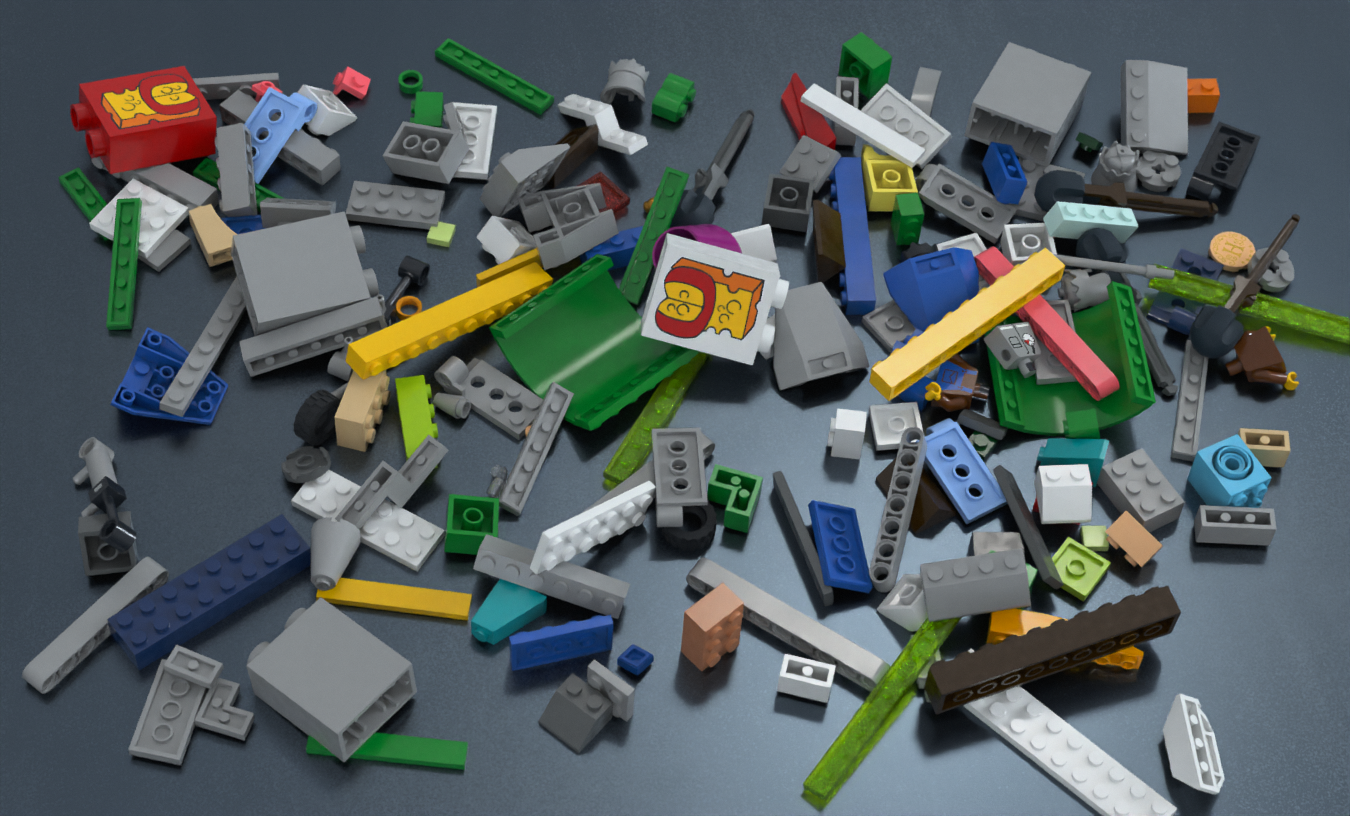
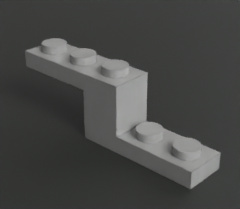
M428 435L399 471L395 470L385 461H382L335 519L338 522L340 519L346 520L360 530L386 497L402 508L449 450Z

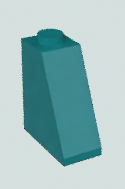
M1048 438L1046 447H1040L1037 460L1041 461L1040 466L1088 464L1091 482H1093L1092 486L1096 487L1109 440Z
M499 579L472 618L471 634L479 641H487L494 645L543 615L547 610V597L532 589Z

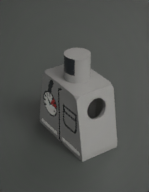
M1029 322L997 326L984 338L985 343L1004 369L1019 368L1024 378H1028L1037 372L1033 362L1041 355V350Z

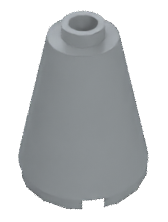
M326 517L318 519L313 523L311 529V582L319 590L326 591L336 586L361 543L360 530L346 520L340 519L338 523L332 522V518Z

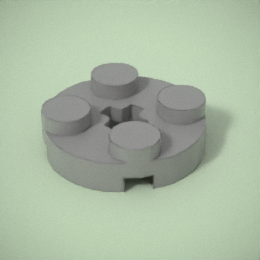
M1145 151L1143 156L1139 158L1141 164L1136 172V177L1142 181V186L1155 192L1167 191L1169 187H1175L1181 174L1178 158L1161 152ZM1155 170H1160V174L1155 173Z
M1268 248L1259 249L1252 256L1248 263L1249 274ZM1280 250L1269 266L1275 272L1272 273L1271 270L1267 269L1259 283L1263 285L1262 289L1266 291L1279 292L1294 279V267L1286 251Z

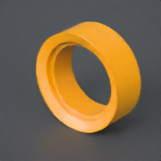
M414 296L402 297L396 303V314L400 320H405L422 312V303ZM405 305H414L418 308L417 312L412 315H406L400 311Z

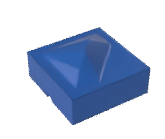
M634 644L617 658V665L637 676L653 662V654Z

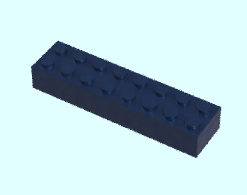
M281 514L108 618L107 621L111 635L135 667L141 670L172 651L176 645H182L311 565V548Z

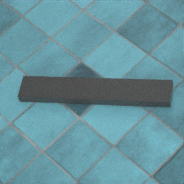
M998 465L993 469V472L1043 581L1057 590L1064 584L1016 480L1011 472Z
M781 470L774 472V488L825 607L832 605L834 602L832 587L824 585L818 554L784 474Z

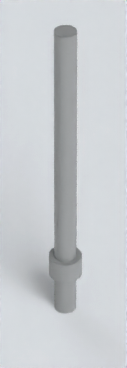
M1053 254L1064 265L1142 275L1147 279H1155L1157 277L1173 280L1174 270L1156 268L1155 265L1146 264V266Z

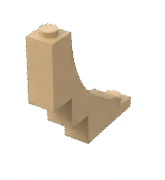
M211 204L198 206L190 210V224L209 267L232 260L233 235L238 234L232 231L220 219Z

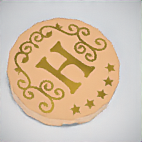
M1222 232L1211 240L1208 253L1213 261L1224 265L1223 270L1238 272L1239 269L1244 268L1245 270L1248 268V263L1255 254V248L1253 243L1240 233Z

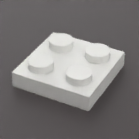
M917 402L869 406V416L876 451L899 449L902 434L909 427H918L923 431ZM918 439L912 440L910 444H915Z

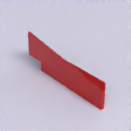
M794 73L789 85L781 96V104L799 140L805 135L835 150L836 136L821 113L801 102V96L807 89L798 74Z

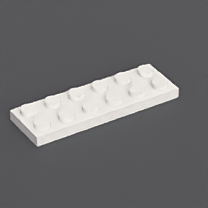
M328 470L323 476L304 483L292 498L291 503L292 506L316 519L330 517L332 522H338L335 518L361 486ZM386 499L383 500L360 528L362 543L417 572L445 536V530Z
M647 481L542 532L530 569L536 575L545 570H551L555 565L563 561H569L573 556L581 552H587L591 547L599 543L603 544L609 538L617 534L621 535L633 526H639L646 518L645 513L653 500L652 495L656 486Z

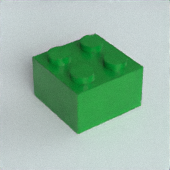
M860 32L842 44L838 75L841 77L859 78L858 91L870 99L886 83L888 84L892 56L878 46L871 38Z
M449 494L446 511L444 552L477 555L486 534L498 538L499 498Z

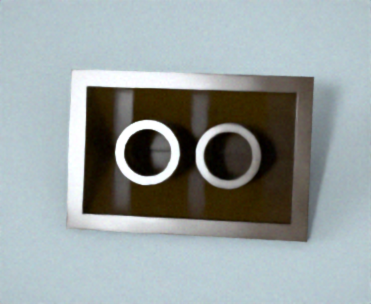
M596 124L572 129L554 144L568 143L570 149L548 182L549 185L554 188L558 186L598 149V126Z
M813 200V237L817 280L823 283L846 268L841 214L819 200Z
M896 458L875 479L886 496H888ZM907 462L904 466H911L914 462ZM922 468L909 524L910 529L915 535L957 514L924 468ZM902 484L899 488L905 489L909 484ZM898 506L896 510L901 511L904 507Z

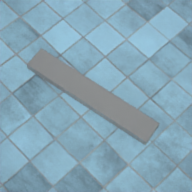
M1187 340L1185 344L1171 457L1194 462L1198 449L1209 358L1200 355L1193 349L1191 340Z
M555 382L551 383L499 497V506L516 516L522 512L574 393Z

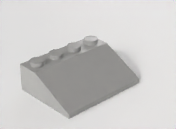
M1126 60L1121 66V146L1129 145L1133 152L1139 150V154H1144L1145 151L1150 150L1167 155H1188L1187 68L1148 60Z
M567 143L518 149L512 154L507 152L498 160L499 164L493 169L494 174L488 178L489 183L482 188L484 192L480 200L493 216H503L519 205L518 198L536 193L548 184L570 149V146Z

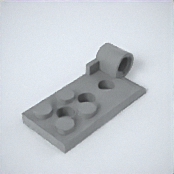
M927 164L915 180L919 197L924 203L994 244L1001 236L1004 225H1008L1017 210L1009 204L997 201L996 197L941 164ZM942 189L951 191L952 195L945 194ZM962 201H968L972 206H965ZM981 212L989 213L991 218L984 217Z
M451 356L434 373L437 382L444 387V391L452 395L466 396L471 401V409L518 440L525 435L526 427L533 424L543 401L542 398L484 360L474 358L466 366L461 359ZM482 382L484 386L475 388L472 384ZM494 394L503 396L502 399L493 400L490 397ZM517 406L520 407L522 410L519 412H511L509 409L511 407Z
M701 428L652 429L651 437L656 486L657 527H682V506L707 505L708 503ZM681 448L683 451L675 452L672 449ZM682 466L684 470H675L674 467ZM676 485H684V486H686L687 488H685V489H677V488H675V486H676Z

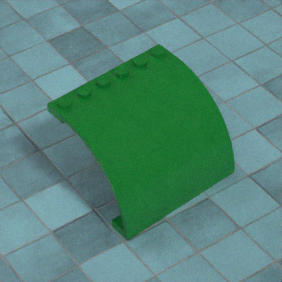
M596 254L489 327L505 358L529 390L544 399L550 384L555 382L574 393L563 419L590 431L599 428L602 422L609 417L617 415L623 407L635 402L640 395L653 389L658 382L670 377L676 369L688 364L693 357L699 354L697 350L641 336L642 317L625 299L608 272V269L614 266L611 257Z
M1112 281L1107 286L1109 295L1107 301L1072 314L1076 334L1113 372L1119 381V390L1100 401L1095 400L1078 381L1037 385L1035 374L1024 378L1019 368L1006 370L987 345L1000 426L1030 434L1065 436L1062 421L1067 420L1066 413L1068 411L1071 413L1072 411L1077 412V410L1082 411V409L1086 411L1087 408L1090 410L1092 408L1096 409L1098 428L1102 430L1127 421L1156 403L1132 288L1130 286ZM1010 315L986 332L985 337L997 326L1022 323L1023 321L1019 317Z

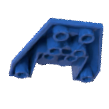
M952 247L909 258L883 273L892 299L913 327L923 332L931 324L940 322L948 312L957 310L965 300L973 299L979 292V270L972 250ZM979 338L973 341L971 344L978 343Z
M147 327L122 383H120L110 405L132 415L211 425L228 384L210 370L183 417L160 410L162 398L190 353L171 337Z

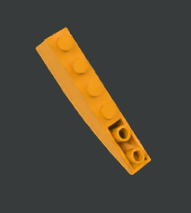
M1020 609L991 612L987 644H999L1009 636L1017 635L1019 637L1027 634L1029 630L1035 627H1041L1042 629L1050 626L1054 621L1064 618ZM1132 646L1092 660V662L1100 665L1121 666L1125 669H1139L1144 652Z

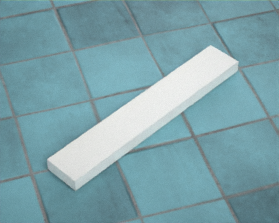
M813 84L801 96V102L911 168L925 154L926 150L816 84Z

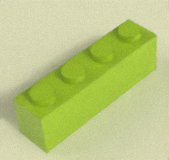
M424 375L395 378L406 461L428 435L438 438L437 424H432L431 418H435L434 405L428 403V399L432 398L430 384H425Z

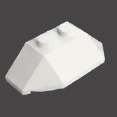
M1178 694L1175 697L1163 728L1172 776L1197 790L1216 795L1220 792L1224 782V774L1213 729L1206 715L1200 709L1201 704L1199 700Z

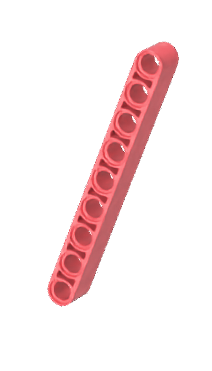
M994 246L974 256L979 274L990 286L993 285L998 277L1010 273L1014 267ZM1038 295L1015 312L1023 322H1029L1033 333L1095 400L1100 401L1119 390V381L1113 372L1041 295Z

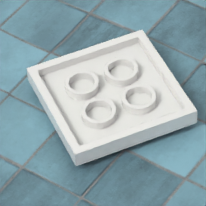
M132 179L89 224L90 229L113 241L117 199L140 198L142 208L138 255L147 259L189 215V208Z

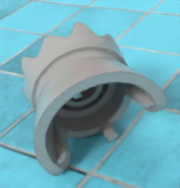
M621 59L617 64L611 61L610 68L608 69V82L600 94L601 101L610 104L616 92L629 96V101H633L634 95L645 101L644 87L649 76L648 71L645 73V67L636 63L635 59Z
M1114 141L1111 147L1105 146L1102 153H1099V166L1091 176L1092 185L1111 186L1115 182L1124 183L1126 192L1134 193L1137 187L1136 172L1141 164V161H1139V150L1133 152L1129 145L1121 146L1117 141Z
M1090 268L1083 270L1064 269V272L1067 273L1061 279V288H1058V295L1063 297L1064 300H1069L1071 310L1075 312L1088 306L1094 307L1109 299L1107 286L1111 283L1108 274L1099 273L1089 277L1088 272H1092Z

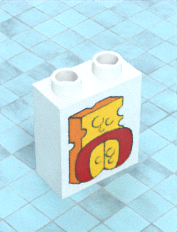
M667 233L641 319V336L753 365L757 351L768 354L775 326L765 323L770 307L782 309L787 296L789 281L779 279L780 272L777 263Z

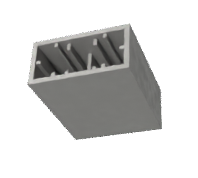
M1009 42L972 102L964 136L990 145L991 142L1012 145L1017 156L1048 167L1083 104L1091 72Z
M345 211L233 235L231 257L254 336L379 295L374 270L372 268L362 270L358 254L366 252L361 227L359 225L349 227Z
M321 597L308 609L299 608L293 612L285 624V630L271 643L262 642L257 645L251 652L246 665L254 694L307 735L312 736L343 762L417 692L411 662Z

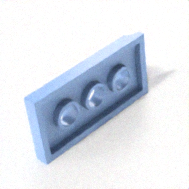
M271 87L267 89L244 124L251 132L252 150H256V154L253 157L255 183L259 184L293 131L299 132L305 122L307 123L313 119L317 111L316 102L297 92L288 97ZM281 113V117L277 121H271L273 114ZM263 131H269L267 138L259 140V135Z
M947 418L926 429L927 451L924 461L966 524L1007 504L1000 485L957 422ZM942 450H952L954 457L945 456ZM955 469H964L968 476H958ZM969 489H978L981 493V496H972L969 493Z

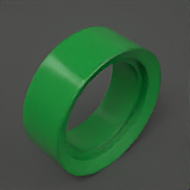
M406 70L399 75V88L404 93L414 94L422 89L423 77L418 71ZM407 77H415L419 80L414 85L403 83V80Z

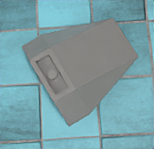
M822 282L788 290L782 309L775 308L773 369L780 391L800 386L816 379L843 372L850 373L870 367L862 341Z

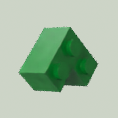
M715 464L708 483L707 500L727 505L724 527L748 533L761 495L763 477Z

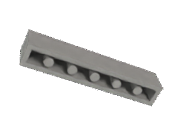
M237 90L220 104L222 121L229 125L245 124L258 102L252 96ZM273 114L271 121H277L281 116ZM302 129L299 132L293 131L277 155L322 186L341 170L340 155L337 151L328 148L320 140L311 137ZM263 131L259 135V140L267 138L269 131Z
M100 157L91 158L92 163L97 168L107 170ZM169 163L112 174L116 178H122L127 182L135 179L189 208V211L198 206L209 204L215 208L219 204L217 188Z
M374 297L239 342L243 361L252 377L344 347V339L346 337H352L355 342L386 328L387 324L378 297Z
M486 534L479 547L473 567L474 570L604 615H611V617L616 619L619 618L630 583L566 561L555 565L551 570H545L536 575L530 569L536 551Z

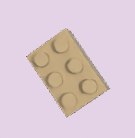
M353 370L334 417L338 446L366 452L368 444L373 443L376 434V424L381 423L383 406L388 405L391 391H388L390 377L387 376L386 370L364 380Z

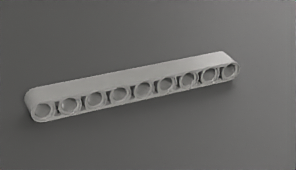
M700 558L686 576L688 584L704 595H707L721 583H724L744 602L743 618L815 660L835 665L836 672L871 692H878L892 672L890 665L883 659L710 559Z

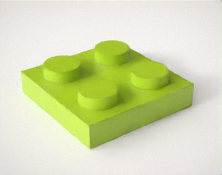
M1070 537L1065 540L1052 557L1053 563L1064 584L1061 588L1082 601H1085L1111 564L1110 561Z

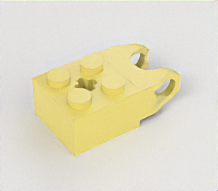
M863 144L861 166L868 211L893 212L896 195L918 193L912 168L891 155H880L870 145Z

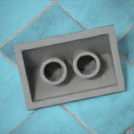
M266 198L260 202L263 228L278 226V222L282 221L298 222L335 214L336 201Z

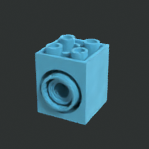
M1236 434L1197 451L1187 480L1207 506L1259 508L1268 490L1271 476L1240 436Z

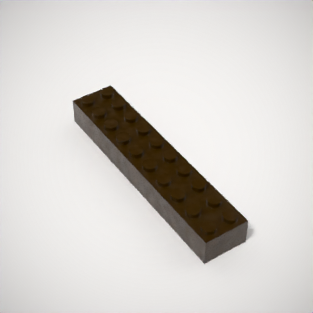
M1168 585L1161 588L1155 586L1146 590L1144 594L1135 596V594L1128 595L1121 602L1115 604L1111 602L1105 603L1095 611H1082L1076 614L1074 618L1068 620L1058 619L1051 623L1050 626L1042 629L1041 627H1035L1025 635L1019 637L1017 635L1009 636L999 644L993 645V643H989L979 648L978 651L972 653L968 651L962 652L955 659L949 661L939 660L929 667L924 689L937 715L1170 634L1181 611Z

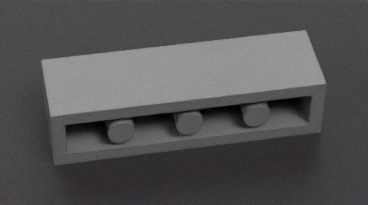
M244 123L217 128V137H215V146L219 157L216 158V164L220 171L218 187L222 194V199L219 201L221 212L225 213L227 217L257 215L251 132Z

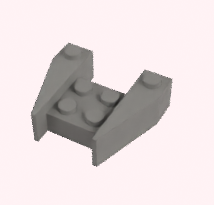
M600 183L539 191L518 198L523 219L529 233L540 231L551 225L553 229L533 235L544 270L556 268L561 264L567 263L619 233L613 210L610 209L599 213V209L606 207Z

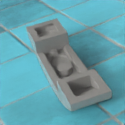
M920 67L910 102L930 117L941 71Z

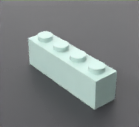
M1057 201L1043 217L1049 236L1079 239L1083 233L1090 229L1102 228L1111 231L1120 243H1125L1139 227L1131 208Z

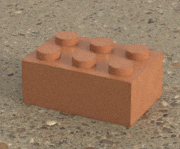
M721 583L684 611L681 652L701 672L708 666L713 667L718 663L722 655L727 651H734L740 643L744 602L724 583Z

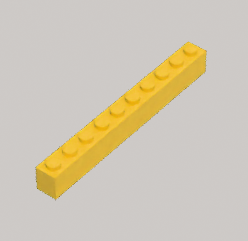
M1047 248L1038 253L1034 252L1026 262L1015 265L1010 273L998 277L993 285L988 288H982L973 299L965 300L957 310L948 312L940 322L928 326L923 334L918 337H912L907 345L901 349H895L884 361L875 363L871 368L869 382L888 401L892 400L1060 281L1065 265Z
M536 262L531 263L348 344L345 362L363 380L376 376L388 368L396 367L410 358H416L421 353L430 349L433 350L443 343L453 341L463 334L473 332L485 324H490L496 319L507 316L551 286L553 278Z

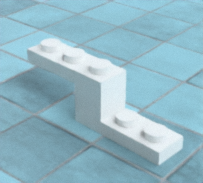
M576 94L567 96L564 99L565 101L558 104L560 113L583 119L587 126L594 124L598 126L599 146L632 155L648 145L645 136L619 128L612 105Z

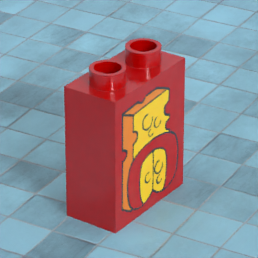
M185 66L79 84V103L71 104L70 106L71 121L77 132L85 130V142L90 157H100L109 174L216 154L217 117Z

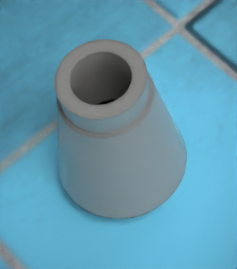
M437 393L433 400L435 407L456 419L466 418L471 409V401L466 396Z

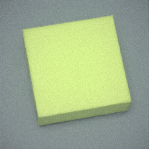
M438 221L437 227H430L427 243L450 247L456 231L455 225Z
M1081 526L1082 545L1091 551H1108L1109 542L1106 540L1108 537L1105 532L1106 526Z

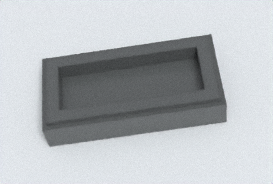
M964 409L959 414L957 420L959 424L998 440H1002L1009 429L1000 426V422L968 409Z

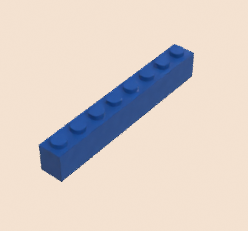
M840 157L828 176V179L833 182V184H830V198H834L832 209L841 214L846 268L841 270L842 273H839V287H843L840 301L841 306L845 305L846 315H866L875 310L876 295L861 157Z

